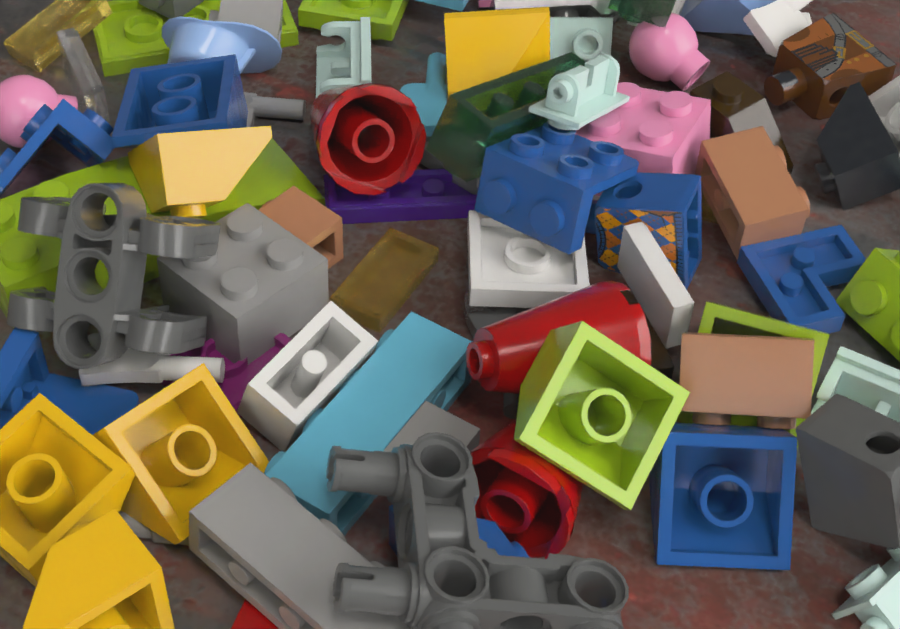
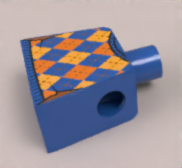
M637 172L635 176L604 190L598 201L592 200L585 233L596 234L598 263L604 269L621 274L617 265L623 227L643 221L686 290L688 289L702 259V192L700 175Z

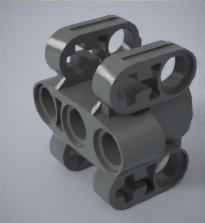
M90 183L79 188L72 198L22 197L17 229L26 233L62 239L56 292L48 291L44 286L11 291L6 323L20 329L53 332L54 348L58 357L66 365L76 369H88L112 362L120 358L128 348L150 353L177 354L205 345L207 316H193L191 314L169 311V304L140 309L147 254L186 259L213 256L218 249L221 224L203 219L180 216H154L146 213V204L142 195L133 186L125 183ZM108 197L114 201L117 214L105 215L106 204L104 202ZM99 260L105 264L109 274V281L105 289L98 284L95 278V268ZM90 324L98 329L101 337L98 351L91 346L88 340L87 331Z

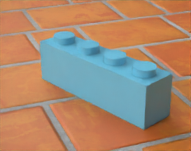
M411 311L395 330L389 329L382 335L374 354L361 368H358L340 387L339 393L324 409L319 408L311 415L305 423L302 434L286 452L279 451L273 456L264 474L269 478L274 477L283 481L292 490L297 502L318 519L323 518L331 521L345 536L378 495L348 491H328L326 471L332 446L365 451H384L425 401L447 411L471 382V375L466 362V350L469 343L473 341Z

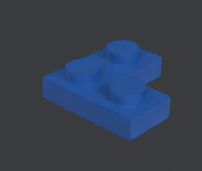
M841 224L742 246L737 264L771 318L830 334L841 330L845 314L827 287L850 282L866 258Z

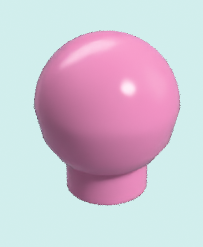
M672 12L651 14L641 20L631 34L629 54L632 63L641 74L654 81L666 82L671 80L682 91H686L700 78L710 64V60L698 51L699 44L696 32L689 22L678 14Z
M16 75L0 82V139L10 146L22 149L27 143L20 137L24 132L23 129L43 104L54 110L61 100L65 99L78 110L77 97L57 94L55 89L46 81L30 75Z

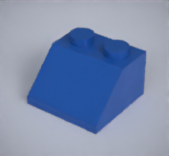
M675 423L650 471L649 489L655 563L657 565L790 570L797 437L783 429L758 426Z

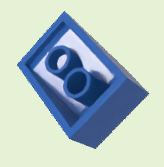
M236 54L131 69L111 137L114 148L134 149L154 135L162 133L246 128L248 109Z

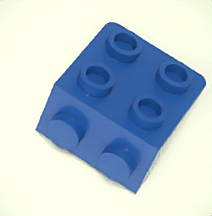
M62 99L54 110L43 104L23 129L24 132L20 137L27 142L17 154L8 147L0 156V197L50 137L88 167L103 163L114 149L110 136L114 130L113 127L93 110L86 108L81 113L65 99Z
M545 122L543 126L522 134H514L507 140L486 147L474 211L566 254H571L582 247L593 195L635 176L639 162L634 158L624 155V150L616 144L605 141L593 142L577 135L576 130L558 129Z
M14 327L0 350V429L39 393L92 435L140 404L139 397L134 391L104 384L82 386L80 379L49 373L40 336L36 331Z

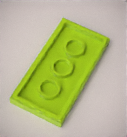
M112 0L87 5L104 77L130 73L133 68L168 63L170 49L162 38V26L170 18L140 5L138 0ZM204 0L183 17L209 20L210 10L219 11L221 0ZM283 0L281 48L299 45L298 30L286 0Z

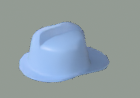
M179 16L168 19L162 26V38L170 49L167 64L236 54L240 74L267 71L274 68L281 60L282 48L279 41L268 31L254 25Z

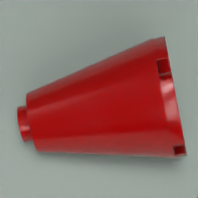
M378 83L340 87L322 92L311 106L310 121L318 157L328 176L335 183L354 194L364 195L385 193V189L392 187L398 182L404 183L409 179L423 158L426 142L425 127L421 123L419 113L416 110L417 107L412 100L399 90Z
M615 281L598 282L478 329L473 342L469 343L466 350L468 371L474 380H478L486 391L520 394L521 384L550 330L580 321L587 323L651 366V338L645 313L640 303H628L621 291L630 289L623 283Z
M515 419L470 451L480 493L475 505L476 517L495 521L509 542H518L525 549L529 558L545 557L544 559H547L550 553L559 554L571 538L584 484L515 441Z

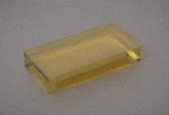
M55 0L7 38L3 44L11 57L41 72L112 14L107 0Z
M390 227L331 295L330 301L335 303L358 324L381 333L437 264L439 248Z

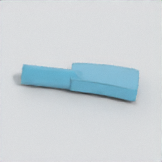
M440 52L432 53L428 57L425 83H410L403 85L400 89V92L409 97L417 107L416 110L419 113L421 123L425 127L426 137L449 136L452 134V119L447 103L446 56Z

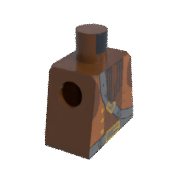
M832 13L783 40L778 49L773 74L767 77L764 82V91L772 104L778 106L792 100L812 119L822 120L831 117L850 85L860 82L867 96H870L892 81L897 64L836 14Z

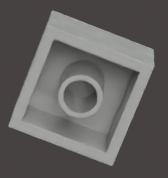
M246 203L216 221L221 224L218 249L215 255L188 259L159 256L157 264L163 305L169 304V311L191 314L193 316H207L208 324L205 341L212 338L215 341L216 350L232 363H236L238 360L242 361L247 357L249 365L275 346L274 337L276 335L284 333L290 337L306 326L329 303L328 259L255 207Z

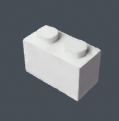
M330 301L247 384L237 413L281 451H286L302 434L305 423L311 415L319 408L324 409L339 393L340 387L350 375L366 363L378 340L335 303Z

